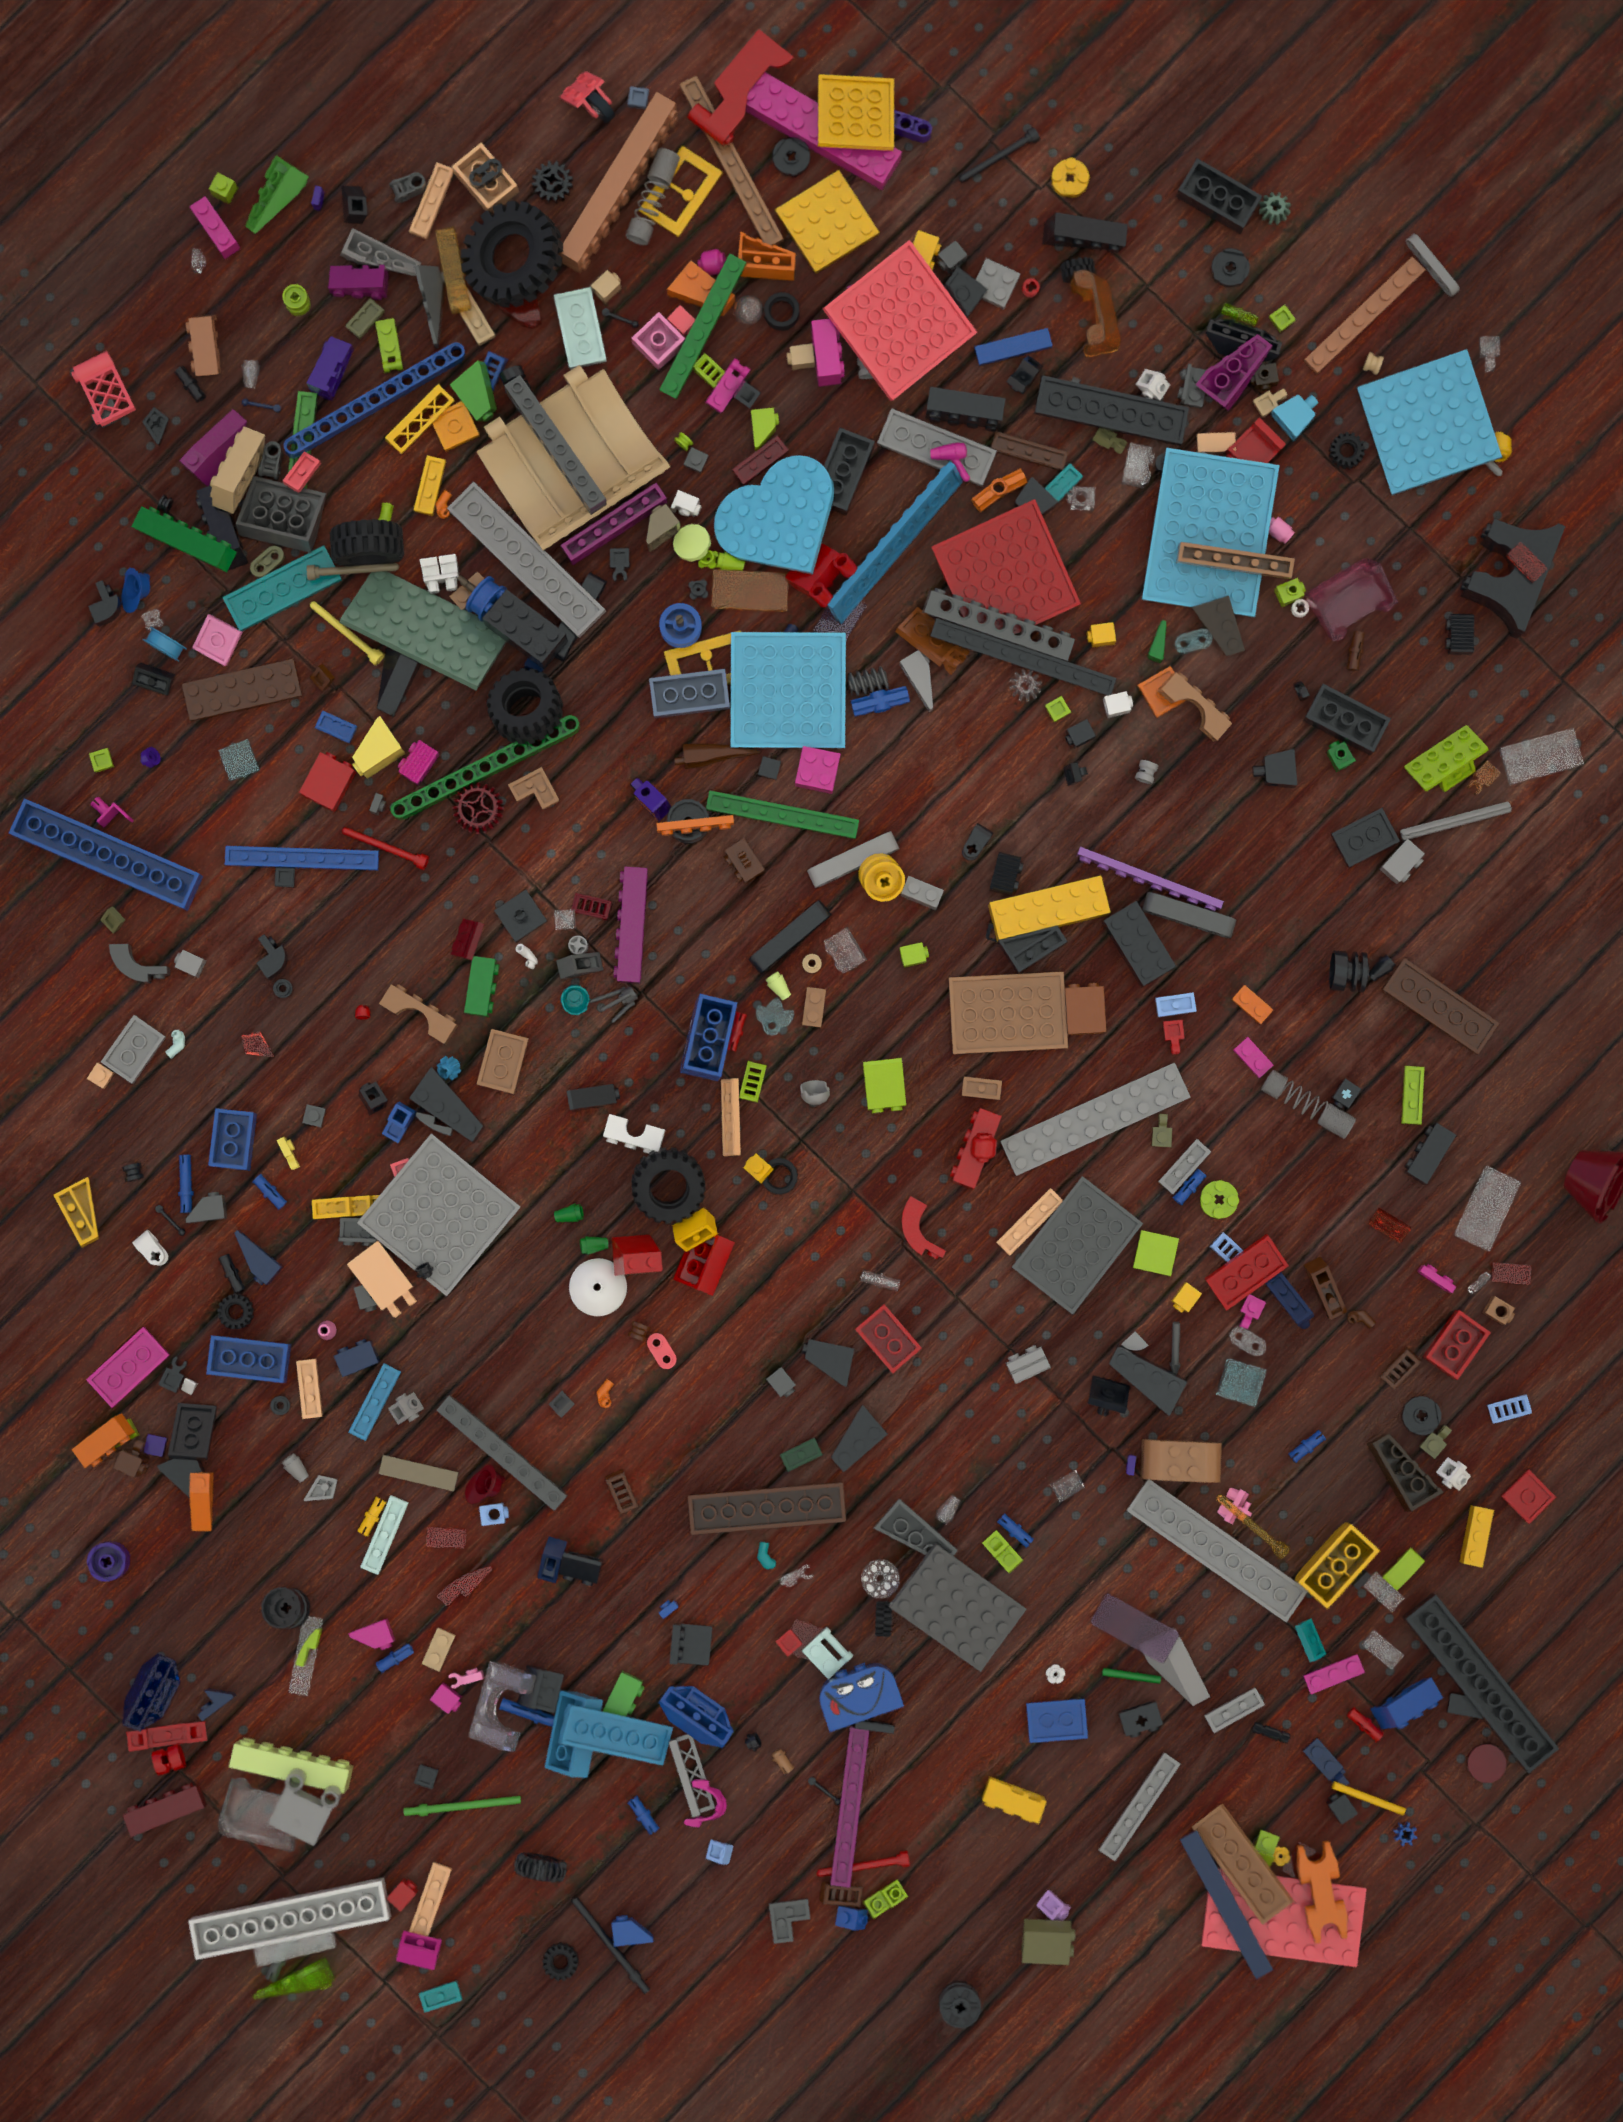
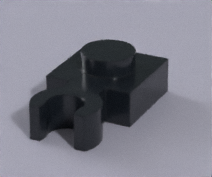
M629 548L610 549V568L616 569L613 573L614 582H617L616 577L619 574L624 576V582L627 581V574L624 569H630Z
M177 1356L172 1360L173 1368L166 1367L158 1384L174 1393L178 1392L185 1377L180 1372L188 1365V1361H184L182 1366H178L177 1360L179 1357Z

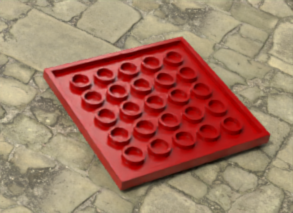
M1035 499L931 546L952 596L953 594L964 598V602L976 601L982 604V608L988 609L990 606L999 609L1000 614L1006 615V613H1011L1018 616L1017 620L1024 622V619L1034 621L1035 625L1081 604ZM964 606L959 608L961 617H966L968 614L967 608ZM980 612L977 615V621L982 624L985 622L986 616ZM998 618L994 625L1000 630L1004 623ZM1019 625L1013 627L1014 635L1021 632Z

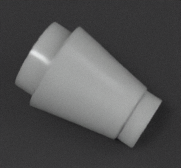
M294 1453L282 1462L283 1468L300 1483L309 1476L299 1456H296Z

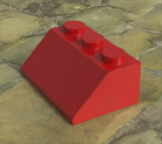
M715 1235L691 1250L684 1251L673 1280L713 1296L735 1242Z

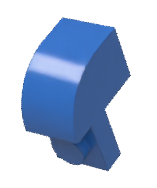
M400 1101L397 1102L387 1119L388 1123L382 1134L400 1143L406 1130L411 1125L416 1111Z

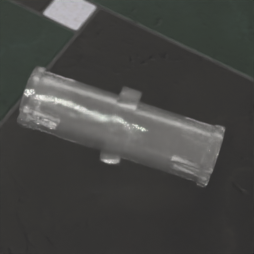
M864 1269L861 1274V1282L876 1285V1288L883 1287L898 1291L899 1279L897 1280L884 1276L883 1273L876 1274Z

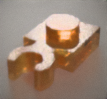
M1487 760L1474 773L1473 776L1477 779L1469 782L1467 788L1476 785L1477 791L1474 794L1477 795L1482 791V785L1488 788L1501 772Z

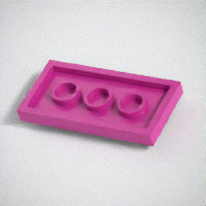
M142 1327L86 1380L109 1406L114 1408L162 1364L170 1354L145 1327Z

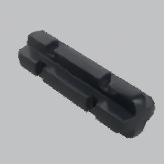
M1258 1722L1253 1724L1252 1731L1254 1733H1261L1263 1736L1274 1740L1279 1739L1280 1742L1286 1744L1289 1742V1733L1280 1732V1730L1267 1725L1263 1726V1724Z

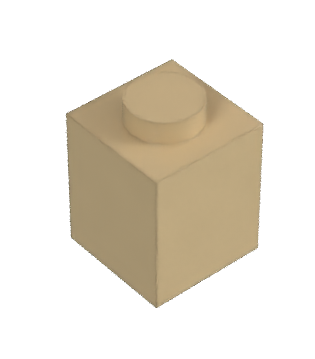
M607 270L591 285V288L606 304L621 289V280L614 272L611 274Z
M813 344L790 346V353H787L788 364H792V370L815 367Z

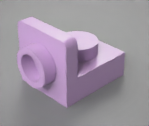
M1050 1890L1044 1894L1036 1905L1051 1920L1059 1921L1066 1919L1069 1914L1068 1911L1071 1909L1068 1904L1063 1903Z

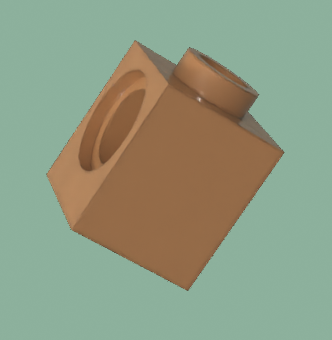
M1491 1296L1482 1313L1499 1324L1506 1325V1323L1512 1321L1515 1315L1513 1313L1515 1308L1496 1296ZM1499 1306L1504 1309L1502 1317L1496 1314V1309Z

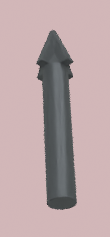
M1173 1322L1170 1367L1171 1371L1176 1374L1181 1366L1179 1362L1180 1322Z

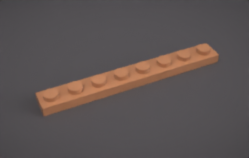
M1411 257L1326 338L1304 362L1318 374L1425 272V269Z

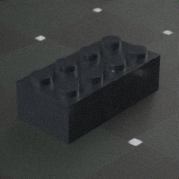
M1198 158L1176 195L1178 199L1240 235L1262 199V195Z
M930 387L925 419H929L933 423H940V421L948 422L952 426L964 424L972 429L983 427L987 431L995 432L1001 428L1006 398Z
M840 427L824 467L832 478L834 485V498L831 510L847 516L873 452L875 441Z
M507 589L482 618L486 627L543 670L568 642L566 633Z
M1322 684L1303 719L1309 725L1342 742L1345 741L1346 744L1369 756L1375 751L1391 718L1325 684Z
M1137 901L1102 922L1141 988L1176 967Z

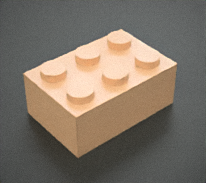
M480 143L456 162L452 168L454 174L486 211L488 210L493 214V206L500 203L504 205L518 194L519 190L517 184L503 168L502 174L485 187L476 189L471 185L469 180L470 173L486 161L495 159L486 147ZM491 165L490 171L493 170L494 172H497V166L494 167L493 165ZM474 177L475 181L482 182L481 177Z

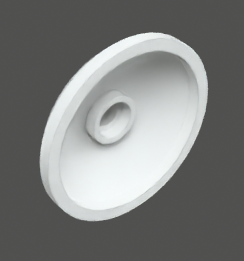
M600 1258L590 1259L580 1264L573 1272L569 1283V1292L573 1303L579 1310L592 1316H605L617 1310L623 1303L627 1293V1282L624 1275L615 1276L613 1262ZM597 1283L601 1285L599 1291L594 1290V1285Z

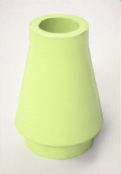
M778 971L766 979L767 986L782 1001L791 995L783 975H780Z

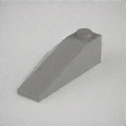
M1174 1627L1139 1645L1148 1663L1190 1704L1194 1706L1210 1697Z

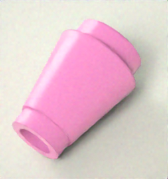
M331 1321L321 1322L317 1329L318 1335L324 1340L332 1339L337 1331L335 1324ZM323 1327H327L328 1332L326 1334H324V1332L322 1331Z

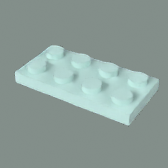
M591 287L554 295L569 368L573 369L578 365L584 367L607 362Z

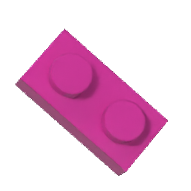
M1249 1037L1233 1050L1258 1078L1273 1066L1270 1060Z
M1429 1264L1427 1266H1420L1417 1271L1419 1274L1447 1293H1453L1456 1286L1452 1284L1454 1282L1452 1279L1445 1275L1441 1277L1436 1273L1438 1270Z

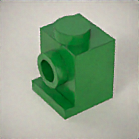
M1338 740L1330 744V749L1326 751L1336 772L1352 765L1356 761L1345 741L1340 743ZM1338 751H1342L1344 756L1339 757Z

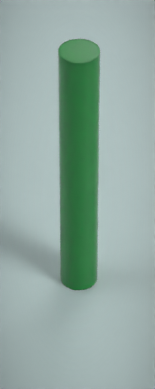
M1103 1668L1102 1676L1157 1684L1161 1682V1676L1108 1668Z

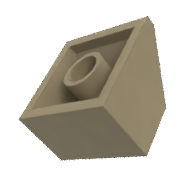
M666 504L654 508L650 515L646 540L649 552H652L680 530L678 519Z

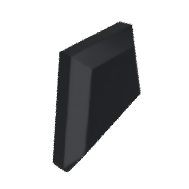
M153 407L142 422L157 445H160L169 418Z

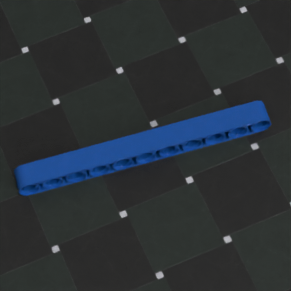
M460 343L448 345L289 437L284 442L286 455L290 458L301 456L304 451H310L460 364L465 358L464 347ZM453 350H459L461 352V355L458 357L452 356L451 352ZM442 359L445 361V364L437 366L435 361ZM421 369L429 371L425 376L420 375L418 372ZM405 378H410L413 381L410 385L402 383ZM390 387L396 389V392L392 395L386 393V390ZM378 397L380 401L377 404H372L370 399ZM357 406H360L364 409L363 412L359 414L355 413L353 410ZM339 416H345L347 418V421L344 423H339L337 421V418ZM324 425L331 427L327 433L322 432L320 429ZM306 435L314 436L312 442H306L304 438ZM295 444L298 448L296 451L291 452L288 450V446Z

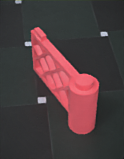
M108 351L73 367L72 376L76 383L80 381L95 412L92 414L96 425L100 424L103 427L136 410ZM114 373L112 382L105 380L107 375ZM93 382L98 383L95 390L87 388V385ZM102 384L109 386L107 393L100 392ZM114 387L121 388L119 396L111 394ZM97 395L104 397L102 404L94 403ZM109 398L116 400L114 407L106 406ZM121 401L129 404L124 409H118ZM104 410L111 411L110 416L102 419L101 416Z

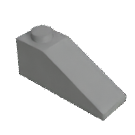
M917 650L901 660L899 665L930 713L933 711L930 668L928 664L930 660Z

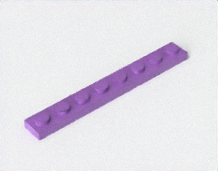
M1080 847L1077 857L1083 863L1090 864L1092 862L1098 864L1097 867L1105 871L1111 869L1116 871V875L1126 878L1127 875L1134 878L1133 881L1142 885H1144V882L1148 883L1154 890L1162 891L1163 889L1169 891L1170 896L1175 898L1182 896L1187 898V902L1194 905L1198 903L1203 904L1205 909L1213 912L1219 911L1222 908L1224 902L1222 900Z

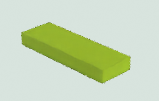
M1404 1066L1401 1124H1422L1424 1067Z

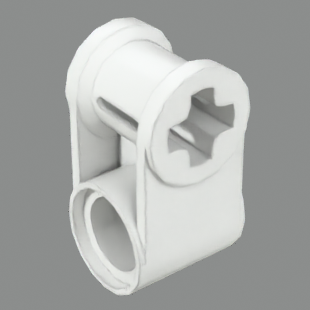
M148 1229L132 1242L150 1264L161 1266L168 1261L167 1251H165L157 1238ZM156 1253L161 1254L159 1255L160 1260H155Z

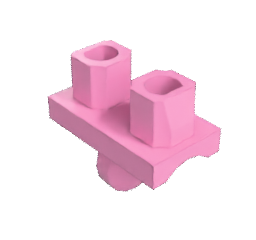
M1230 1488L1226 1497L1234 1501L1231 1508L1222 1504L1217 1512L1225 1518V1521L1232 1525L1236 1518L1242 1521L1245 1515L1251 1517L1252 1513L1248 1511L1251 1504L1246 1501L1249 1494L1241 1489L1239 1491Z

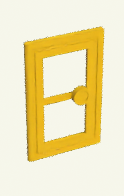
M684 146L677 153L680 159L674 175L686 160L708 176L695 195L690 189L683 191L673 183L670 184L671 188L682 194L685 201H690L676 222L653 208L654 205L647 201H644L641 207L655 211L659 216H653L644 210H638L677 237L684 231L723 173ZM657 185L652 189V191L663 193L665 190ZM650 193L646 199L657 202L659 197Z
M731 633L700 641L686 648L664 651L670 676L681 674L677 659L701 653L702 660L706 661L708 670L711 671L710 659L712 658V653L710 650L730 645ZM731 673L726 674L727 685L731 684Z

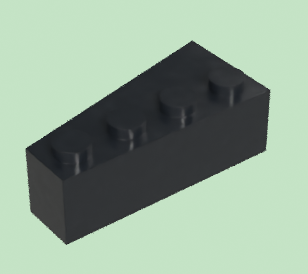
M1056 212L1044 222L1042 245L1108 250L1111 253H1118L1126 247L1128 224Z

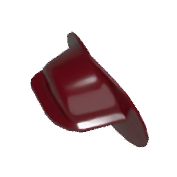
M486 1465L469 1480L465 1489L467 1502L476 1504L485 1497L496 1496L501 1490L505 1478L496 1472L492 1465Z

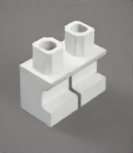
M456 554L438 556L439 561L437 557L420 559L425 585H427L429 593H439V583L445 582L447 591L457 590L459 570Z

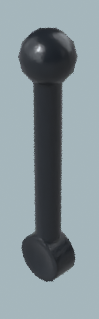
M607 308L602 310V314L605 317L611 316L631 324L633 328L639 326L638 321H631L613 314Z
M157 1205L155 1208L156 1212L161 1213L178 1230L180 1236H184L186 1233L185 1229L180 1228L166 1214L163 1206Z
M814 1777L808 1779L810 1785H815L833 1799L836 1805H841V1798H836L817 1783Z

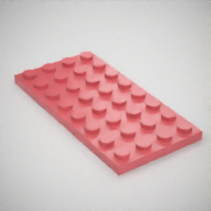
M1218 1868L1265 1955L1357 1967L1366 1897L1365 1887L1331 1883L1334 1900L1343 1899L1348 1917L1347 1938L1342 1939L1337 1926L1334 1923H1328L1321 1929V1943L1315 1944L1304 1910V1906L1313 1905L1309 1883L1301 1885L1299 1878L1275 1875L1294 1902L1262 1925L1222 1868ZM1208 1892L1201 1945L1204 1947L1240 1951Z

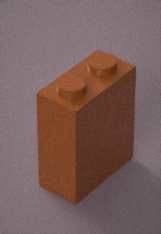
M1089 983L1087 987H1080V984L1068 985V988H1065L1067 1036L1106 1033L1104 986H1099V983Z

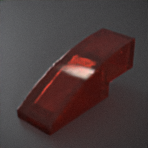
M492 1565L482 1567L461 1576L445 1587L436 1597L447 1607L460 1593L467 1598L494 1567Z

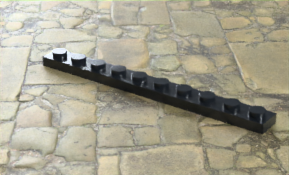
M939 618L935 619L930 637L1106 696L1112 694L1117 679Z

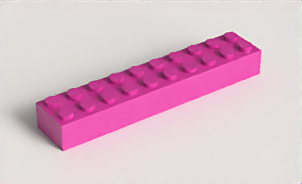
M766 72L748 93L746 112L787 136L802 140L811 150L880 190L884 189L901 160L902 151L895 147L893 151L818 147V103Z

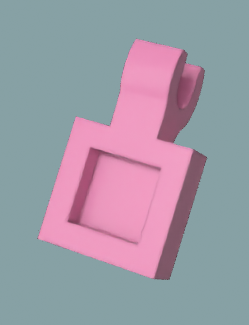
M477 1668L467 1670L466 1675L461 1676L458 1673H451L448 1677L457 1678V1683L451 1685V1688H457L463 1684L482 1680L484 1674L483 1670L478 1671Z

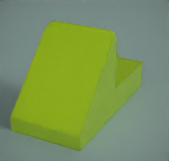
M1260 1829L1254 1847L1270 1867L1275 1857L1273 1854L1280 1837Z

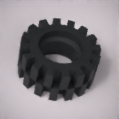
M1092 258L1072 259L1060 265L1062 281L1066 283L1087 281V279H1092L1096 275Z
M1345 432V434L1341 433L1333 440L1329 448V456L1333 459V464L1336 463L1337 467L1342 466V469L1347 467L1351 469L1353 466L1358 465L1365 454L1363 440L1360 441V436L1356 437L1354 436L1355 433L1349 434V432ZM1344 444H1350L1354 448V455L1344 457L1340 453V447Z
M229 1295L219 1304L220 1307L217 1310L219 1312L218 1318L227 1328H244L251 1323V1319L254 1317L253 1304L243 1295ZM234 1304H238L243 1308V1315L239 1319H233L229 1315V1309Z
M876 1601L875 1636L891 1637L892 1609L889 1607L891 1602Z
M567 1943L553 1944L547 1949L543 1957L545 1973L551 1979L555 1978L556 1981L560 1979L564 1981L566 1978L572 1977L578 1966V1954ZM562 1954L567 1957V1967L558 1969L554 1966L553 1959L556 1955Z

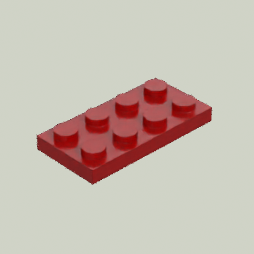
M1266 1234L1204 1278V1280L1227 1311L1289 1265L1269 1235Z

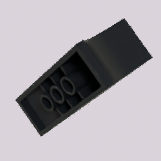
M1497 519L1487 523L1480 535V538H1482L1481 545L1490 552H1496L1506 559L1508 575L1497 578L1485 572L1474 571L1463 580L1460 587L1462 591L1460 597L1476 602L1493 611L1505 623L1510 636L1518 639L1526 630L1566 526L1558 523L1547 529L1528 530L1512 526Z

